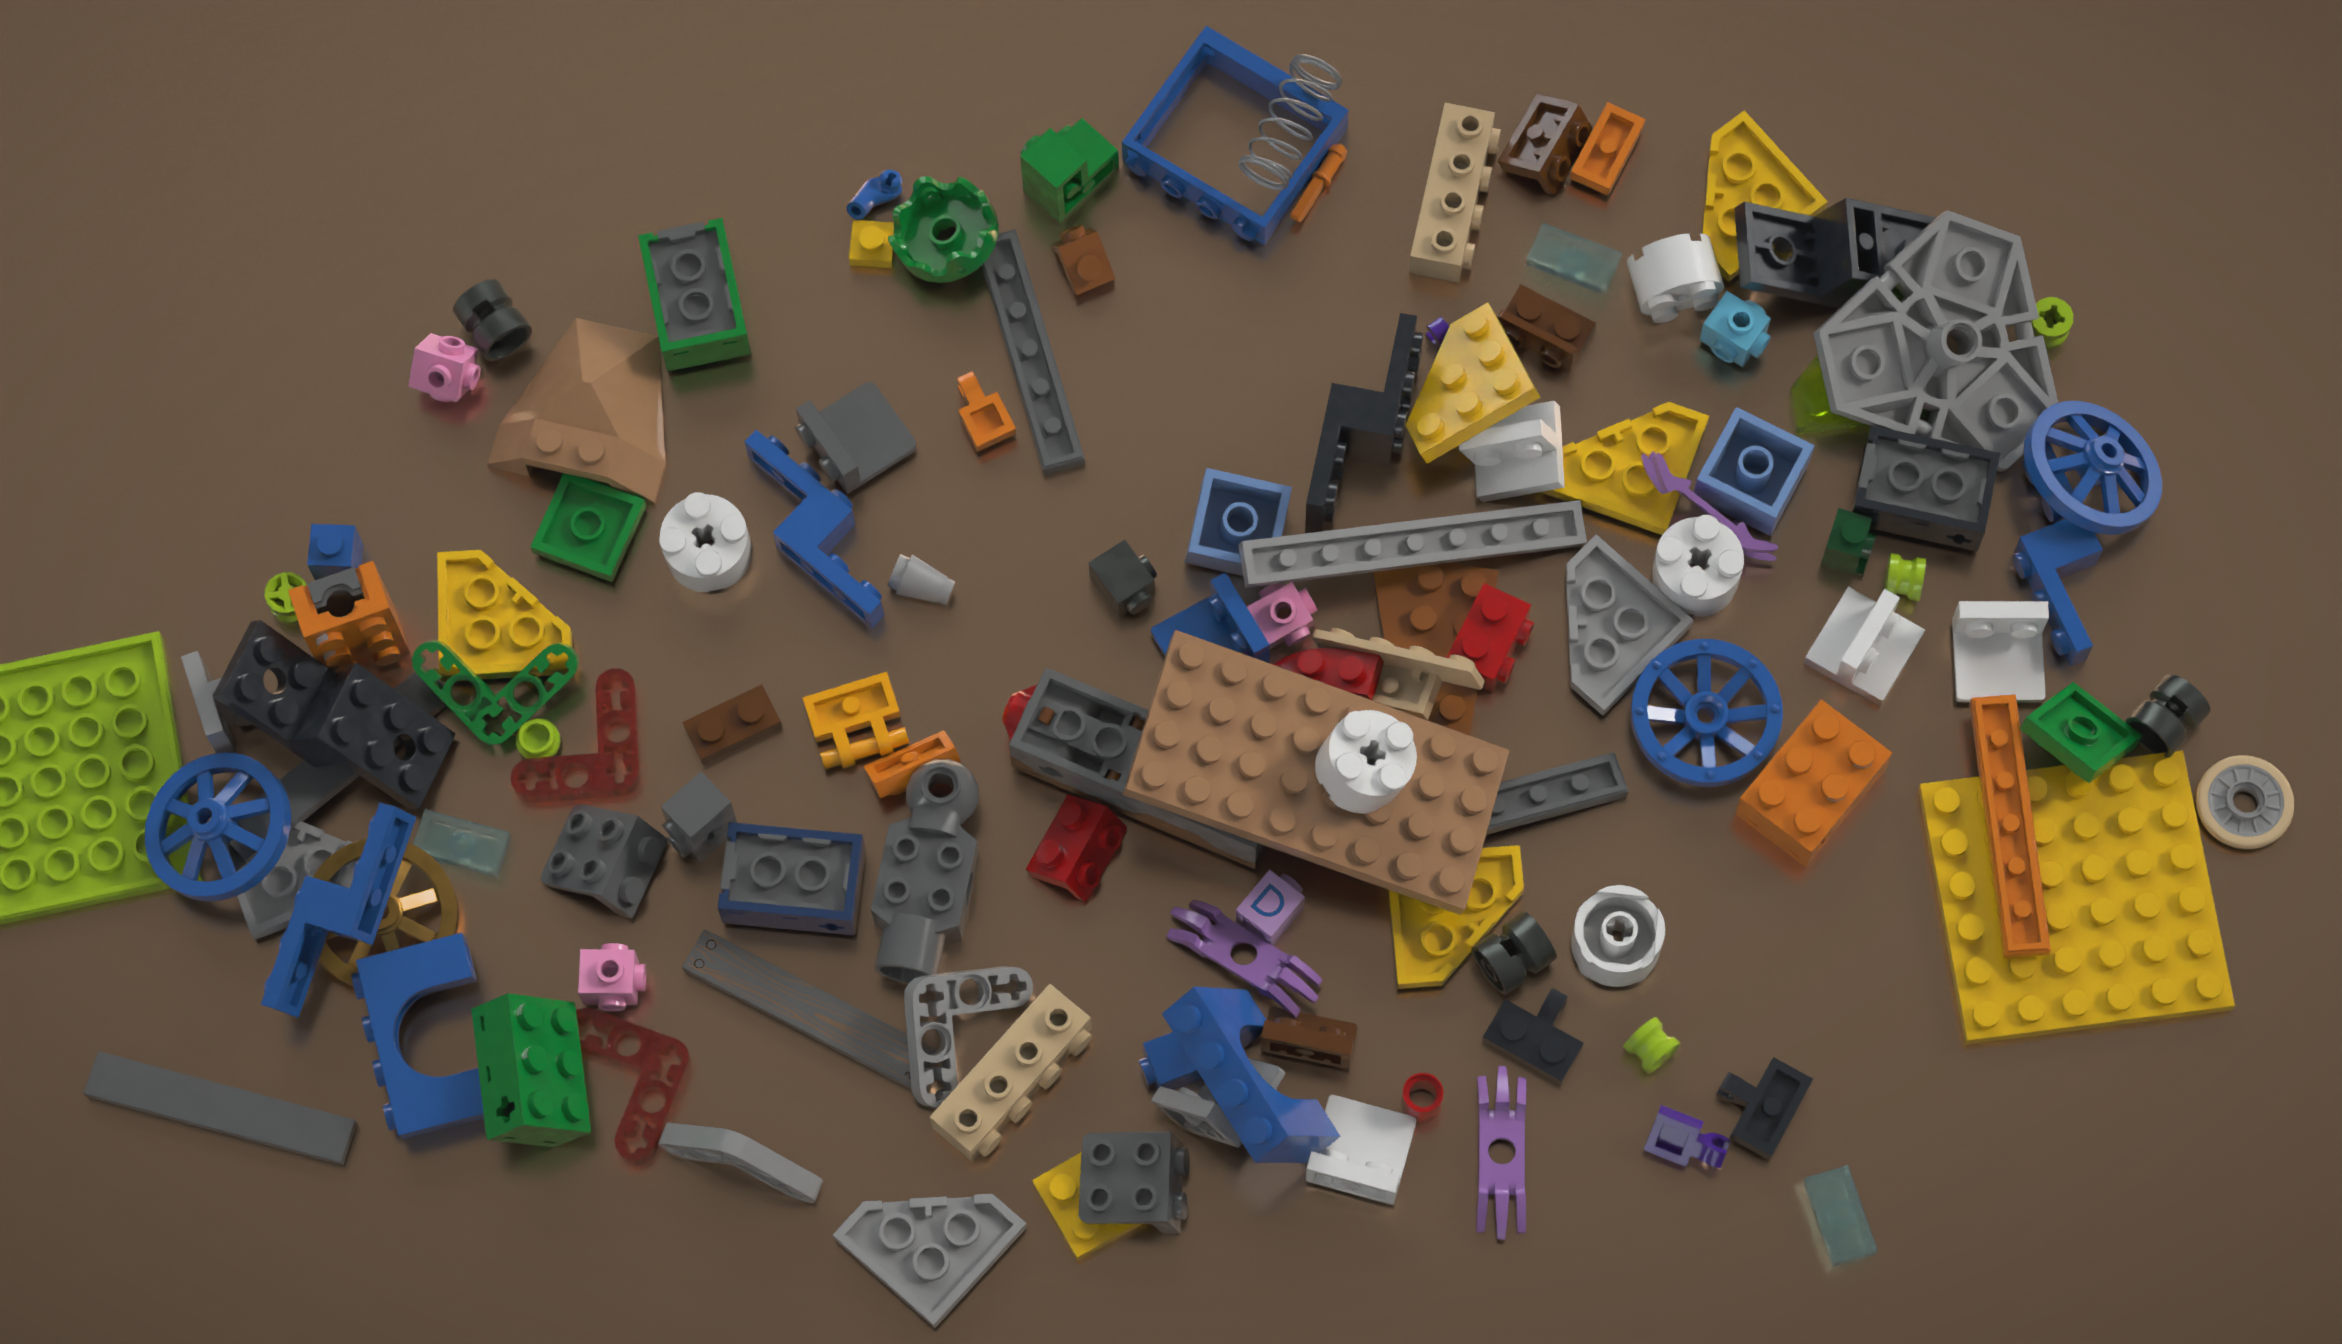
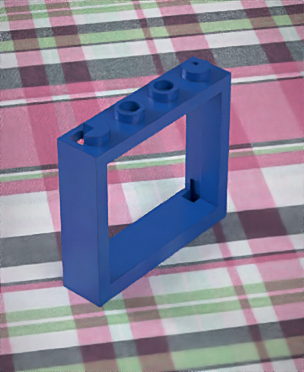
M1205 26L1123 139L1122 160L1125 161V165L1139 176L1147 174L1160 182L1161 187L1170 195L1177 198L1183 196L1195 203L1197 209L1211 219H1217L1218 217L1232 225V229L1240 237L1249 241L1255 239L1265 245L1311 181L1312 173L1317 171L1329 152L1328 149L1333 144H1337L1347 130L1349 110L1335 101L1326 102L1313 97L1299 87L1296 82H1288L1283 85V92L1287 98L1301 101L1317 109L1322 114L1323 120L1314 121L1296 112L1286 102L1280 101L1276 102V104L1323 132L1293 173V178L1289 179L1288 188L1281 190L1263 217L1147 148L1207 63L1271 101L1282 98L1279 91V83L1286 79H1292L1291 75L1210 27ZM1303 84L1304 86H1306L1308 89H1310V90L1313 91L1314 93H1316V94H1318V95H1320V96L1326 97L1325 95H1323V94H1321L1320 92L1314 90L1313 88L1309 87L1308 85ZM1294 104L1296 107H1298L1305 113L1310 114L1314 117H1319L1309 109Z

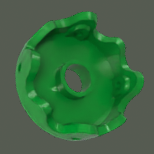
M923 176L914 182L910 198L893 210L894 235L888 236V241L905 268L914 276L929 282H952L976 271L989 258L998 239L999 222L996 211L984 191H981L969 180L957 177L955 182L941 183L932 177ZM956 227V232L950 239L938 240V235L942 230Z

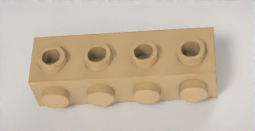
M1450 103L1444 104L1411 250L1409 273L1459 283L1462 268L1471 269L1475 244L1468 243L1471 230L1479 231L1484 206L1477 205L1479 191L1488 192L1492 167H1487L1485 164L1488 153L1496 155L1501 129L1493 128L1495 112Z
M1049 984L930 1116L932 1128L971 1162L980 1153L983 1156L989 1155L1001 1141L1002 1135L999 1132L1010 1120L1014 1123L1018 1122L1030 1109L1032 1101L1029 1099L1040 1087L1044 1089L1049 1088L1062 1072V1068L1059 1065L1070 1053L1077 1056L1092 1038V1035L1089 1033L1092 1030L1091 1017L1053 985Z

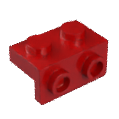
M1483 583L1446 658H1449L1450 655H1460L1473 661L1476 669L1485 681L1484 689L1493 692L1498 681L1502 683L1507 682L1514 668L1516 659L1511 658V655L1517 643L1524 646L1533 630L1535 622L1529 620L1532 604Z
M1067 794L1025 870L1033 878L1066 888L1078 900L1087 902L1094 888L1100 882L1101 876L1114 852L1120 846L1122 838L1127 831V826L1107 806Z

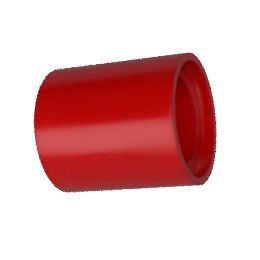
M1417 1073L1409 1077L1403 1086L1401 1099L1403 1113L1416 1118V1123H1428L1434 1120L1441 1111L1444 1090L1438 1078L1429 1073ZM1424 1089L1434 1096L1435 1101L1429 1106L1420 1107L1411 1101L1410 1095L1416 1090Z

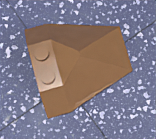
M576 318L500 423L487 463L488 467L530 477L532 468L535 466L609 483L611 488L645 499L646 503L655 505L666 469L659 337Z

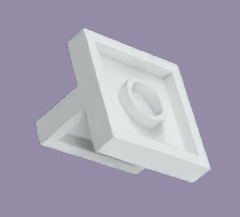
M1555 401L1527 405L1459 445V451L1475 464L1476 495L1482 502L1565 488L1560 406Z
M1848 587L1806 655L1804 664L1881 706L1923 637L1925 629L1895 613L1900 597L1886 589L1883 590L1879 599L1875 602Z

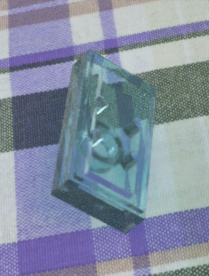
M1542 223L1527 257L1526 265L1606 295L1622 259V252Z
M425 809L413 845L424 850L436 861L498 878L512 836L508 831Z
M1848 1165L1804 1178L1803 1183L1832 1267L1875 1255L1878 1250Z

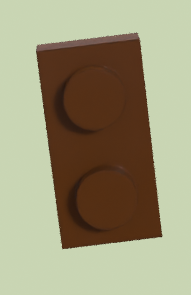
M762 684L682 722L702 765L782 727L781 720Z

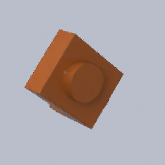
M1077 225L1059 233L1061 240L1051 244L1054 252L1059 255L1075 295L1116 279L1096 230L1091 228L1084 230L1083 225Z

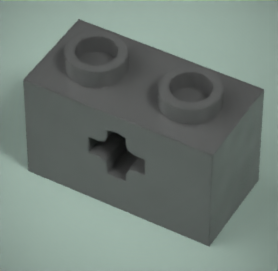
M702 771L661 806L666 820L662 826L670 835L667 837V840L682 857L685 858L691 854L699 864L727 840L729 822L737 823L731 801Z

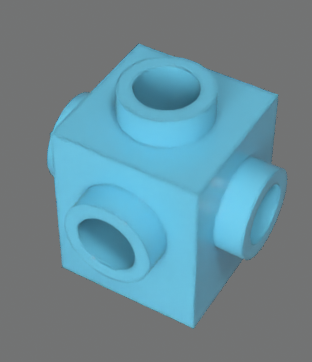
M1726 291L1703 323L1700 341L1710 346L1712 352L1721 360L1728 363L1735 362L1744 367L1751 356L1759 358L1771 339V336L1767 334L1771 318L1766 315L1764 309L1757 303L1750 300L1743 301Z

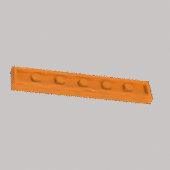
M2016 694L1971 698L1969 703L2003 958L2049 955L2051 948Z

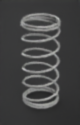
M1298 54L1293 57L1289 64V72L1292 79H1286L1279 83V91L1282 98L1273 99L1269 103L1268 109L1272 117L1262 119L1258 124L1262 137L1252 138L1248 142V149L1251 155H1243L1238 161V166L1243 174L1257 184L1269 189L1284 190L1288 188L1289 179L1293 177L1291 172L1282 165L1256 156L1252 150V144L1255 141H1266L1275 150L1291 159L1299 160L1303 159L1301 152L1290 144L1267 137L1262 130V124L1266 121H1276L1283 129L1300 139L1307 141L1313 139L1312 134L1301 125L1286 119L1277 118L1272 110L1273 104L1280 101L1286 102L1291 108L1306 118L1314 121L1323 120L1322 114L1317 109L1301 101L1287 98L1283 92V85L1288 82H1296L1299 87L1313 97L1330 102L1333 101V96L1327 90H1336L1342 84V77L1335 68L1325 61L1307 54ZM1298 63H1309L1321 68L1331 75L1337 83L1323 81L1314 77L1299 66ZM1293 69L1302 79L1296 78V76L1293 73ZM1303 84L1309 85L1313 88L1320 90L1321 92L1325 93L1329 98L1314 93ZM1294 104L1309 109L1319 117H1314L1310 114L1305 113L1304 111L1296 107ZM1285 124H1289L1295 128H1298L1299 130L1306 133L1309 137L1303 136L1293 131ZM1274 143L1280 144V145H1282V146H1284V147H1286V148L1292 150V151L1295 152L1298 156L1292 155V154H1290V153L1284 151L1283 149L1279 148V147H1278L1277 145H1275ZM1244 162H1250L1265 168L1267 171L1278 176L1283 183H1277L1261 177L1246 166Z

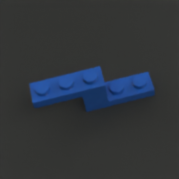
M755 430L744 441L748 458L801 501L796 509L773 531L776 548L873 629L884 617L882 602L880 601L882 595L868 581L863 580L859 583L849 575V567L836 554L830 553L827 556L855 526L852 511L853 504L839 490L834 489L830 492L820 483L821 477L810 465L805 462L798 465L787 456L789 450L780 440L772 435L767 439L758 430Z
M2045 441L2047 460L2057 458L2050 443ZM2023 460L2024 472H2025V474H2026V476H2027L2029 482H2030L2031 484H2033V482H2032V480H2031V478H2030V476H2029V474H2028L2027 467H2026V464H2025V460ZM2065 473L2054 474L2061 486L2071 495L2073 489ZM2042 498L2041 503L2046 517L2050 522L2055 521L2056 523L2021 536L2012 558L2018 575L2022 579L2027 578L2033 590L2031 594L2032 601L2048 602V622L2052 628L2050 632L2052 644L2056 652L2060 656L2065 655L2069 665L2073 666L2087 660L2093 644L2060 579L2096 565L2103 549L2094 532L2071 523L2057 513Z
M379 803L376 814L369 823L368 838L361 858L355 864L353 881L350 888L305 875L302 887L298 890L294 899V910L287 930L280 939L279 953L274 968L265 982V994L261 1005L299 1018L328 932L373 945L416 816L397 807Z

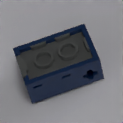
M729 822L728 841H726L720 884L721 893H719L717 907L722 923L856 935L866 855L862 834Z

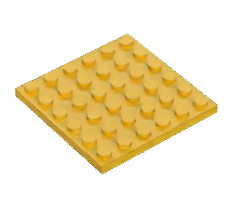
M2183 750L2176 751L2170 758L2165 757V753L2121 758L2090 783L2074 774L2066 765L2026 770L2051 948L2049 955L2003 958L1979 776L1922 783L1919 785L1918 794L1965 1045L2232 1011L2235 1007Z

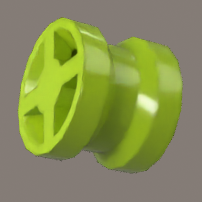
M2047 297L2040 299L2036 303L2039 319L2031 321L2035 337L2043 335L2046 350H2052L2060 347L2065 342L2073 324L2074 314L2071 307L2059 298Z
M1890 553L1884 589L1895 595L1904 594L1910 600L1919 601L1925 575L1926 558L1916 557L1913 560H1905L1899 554Z
M282 572L271 578L265 587L264 597L273 616L278 621L284 624L295 625L299 622L288 590L301 585L306 586L307 584L300 575L293 572Z
M1654 1017L1642 1025L1625 1042L1623 1048L1629 1054H1636L1642 1061L1641 1067L1643 1070L1650 1074L1665 1063L1678 1050L1681 1043L1676 1037H1668L1663 1031V1023L1657 1017Z

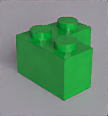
M1083 118L1072 127L1070 125L1063 127L1058 133L1050 127L1041 136L1035 135L1030 138L1021 150L1020 162L1023 191L1060 223L1119 168L1118 149Z

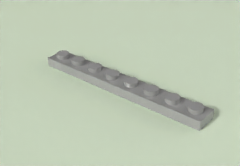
M1578 500L1247 540L1240 542L1238 546L1245 588L1580 547L1587 543L1581 503Z

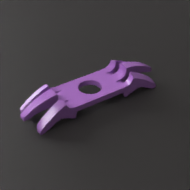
M1652 451L1649 458L1644 453L1641 455L1642 464L1649 479L1661 494L1676 490L1705 514L1715 517L1737 536L1745 556L1766 561H1775L1777 557L1769 554V552H1774L1779 546L1752 538L1744 522L1739 523L1737 520L1731 522L1688 489L1691 480L1673 476L1659 452L1655 453Z
M1193 899L1189 903V907L1198 913L1180 907H1174L1171 910L1170 914L1192 927L1204 939L1201 941L1197 934L1170 928L1166 938L1188 946L1202 958L1207 957L1257 988L1260 994L1277 1002L1294 1018L1300 1013L1299 1007L1275 982L1293 990L1313 1004L1319 998L1290 969L1301 975L1311 984L1319 987L1323 979L1295 955H1288L1232 921L1219 908ZM1209 918L1216 922L1214 926L1211 924ZM1248 943L1254 946L1257 951L1256 959L1248 965H1240L1234 962L1231 958V951L1237 944Z
M1498 1066L1495 1110L1488 1109L1489 1097L1486 1076H1477L1479 1184L1476 1232H1485L1488 1195H1494L1497 1240H1505L1509 1195H1515L1517 1233H1526V1077H1518L1516 1110H1509L1506 1066ZM1504 1139L1514 1146L1515 1157L1511 1162L1498 1164L1490 1158L1488 1149L1494 1141Z

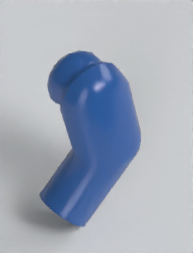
M885 170L881 173L880 177L866 181L846 207L847 213L853 219L862 220L872 207L896 199L902 191V176L895 170Z

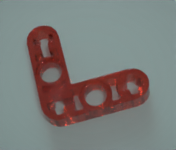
M620 668L608 669L600 674L596 681L598 753L529 758L520 761L513 768L510 778L512 787L520 799L525 802L539 803L628 795L637 789L641 780L638 697L634 679L629 672ZM620 681L622 687L628 689L620 692L622 710H614L611 694L605 691L612 689L613 682ZM620 721L628 724L631 730L629 736L624 741L613 742L606 737V730L612 723ZM614 753H623V763L626 771L632 772V774H626L624 782L616 783L614 776L609 775L615 773L617 769ZM582 767L588 772V779L585 784L577 788L567 786L564 783L565 773L570 768ZM556 769L555 779L558 788L552 789L550 780L536 782L535 789L528 790L526 784L521 781L527 780L528 773L532 771L536 772L539 779L552 778L549 770Z
M592 1008L577 1009V1022L580 1026H585L588 1020H592L595 1030L605 1035H608L609 1026L614 1027L608 1035L606 1049L601 1048L604 1044L601 1037L588 1034L585 1040H580L581 1052L640 1073L617 1129L614 1142L618 1154L625 1162L632 1165L645 1164L653 1158L658 1149V1143L666 1123L670 1120L690 1071L691 1058L689 1051L684 1043L676 1038ZM625 1034H634L641 1040L640 1049L632 1056H622L616 1051V1042ZM671 1050H676V1055L681 1063L680 1065L672 1064L666 1075L668 1082H674L673 1086L669 1087L661 1080L650 1079L651 1074H654L659 1079L662 1075L664 1065L659 1057L661 1055L668 1056ZM659 1090L666 1097L663 1108L654 1113L643 1110L640 1105L642 1096L648 1091ZM636 1115L646 1123L657 1124L654 1129L646 1124L642 1137L647 1146L645 1148L638 1147L634 1153H630V1148L625 1140L627 1137L635 1138L640 1128L639 1122L633 1120V1117Z

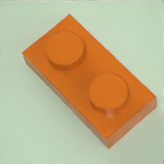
M1607 102L1571 170L1570 179L1608 196L1645 127L1646 119Z
M943 730L864 766V769L878 796L883 798L887 795H898L906 791L911 775L922 764L935 759H951L959 763L961 760L954 744Z

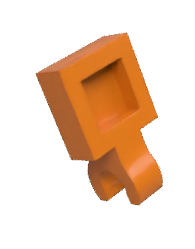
M973 371L957 378L959 383L957 385L958 390L967 406L958 409V414L977 452L1016 434V427L998 392L985 397Z

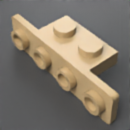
M1332 628L1330 632L1315 629L1312 639L1319 648H1339L1380 655L1384 661V666L1373 701L1425 720L1429 719L1442 682L1479 690L1482 689L1485 682L1476 669L1474 662L1460 655H1450L1449 658L1435 656L1431 651L1419 646H1410L1409 650L1395 647L1391 642L1379 637H1371L1369 641L1355 638L1351 633L1338 628Z

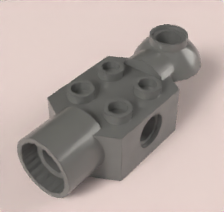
M951 759L932 760L922 764L911 775L906 787V803L912 816L890 824L886 836L871 906L874 925L882 930L874 969L878 974L903 983H909L914 978L938 974L943 947L961 941L963 937L979 860L977 840L961 827V824L974 813L979 801V786L974 774L969 769ZM945 783L954 788L952 793L944 798H937L930 793L931 789L938 784Z

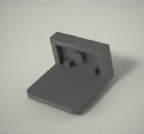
M872 382L864 383L820 412L811 400L796 408L799 425L795 426V430L799 438L808 449L814 447L822 458L819 460V464L831 482L837 480L847 494L904 459L916 449L914 437L878 387Z
M577 804L572 808L541 874V881L549 887L593 896L619 916L633 918L668 840L663 834L637 815Z
M1171 1131L1086 1134L1082 1140L1079 1218L1086 1224H1152L1162 1234H1180L1181 1220H1185L1188 1213L1187 1195L1185 1192H1182L1183 1175H1188L1190 1168L1188 1148H1184V1144Z

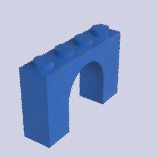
M459 933L356 960L358 972L352 973L351 977L358 1000L365 998L369 1016L362 1017V1023L368 1043L376 1042L379 1059L372 1061L378 1086H386L390 1103L384 1104L383 1110L389 1131L397 1129L398 1136L402 1139H407L483 1119L484 1113L478 1068L444 1077L427 1076L413 1070L407 1064L399 1045L400 1024L407 1010L417 1000L434 992L477 982L467 938L464 934Z
M1194 986L1162 1013L1255 1163H1308L1311 1151L1321 1153L1323 1149H1326L1341 1137L1317 1099H1292L1281 1094L1263 1079L1249 1061L1244 1048L1262 1034L1266 1018L1248 990Z

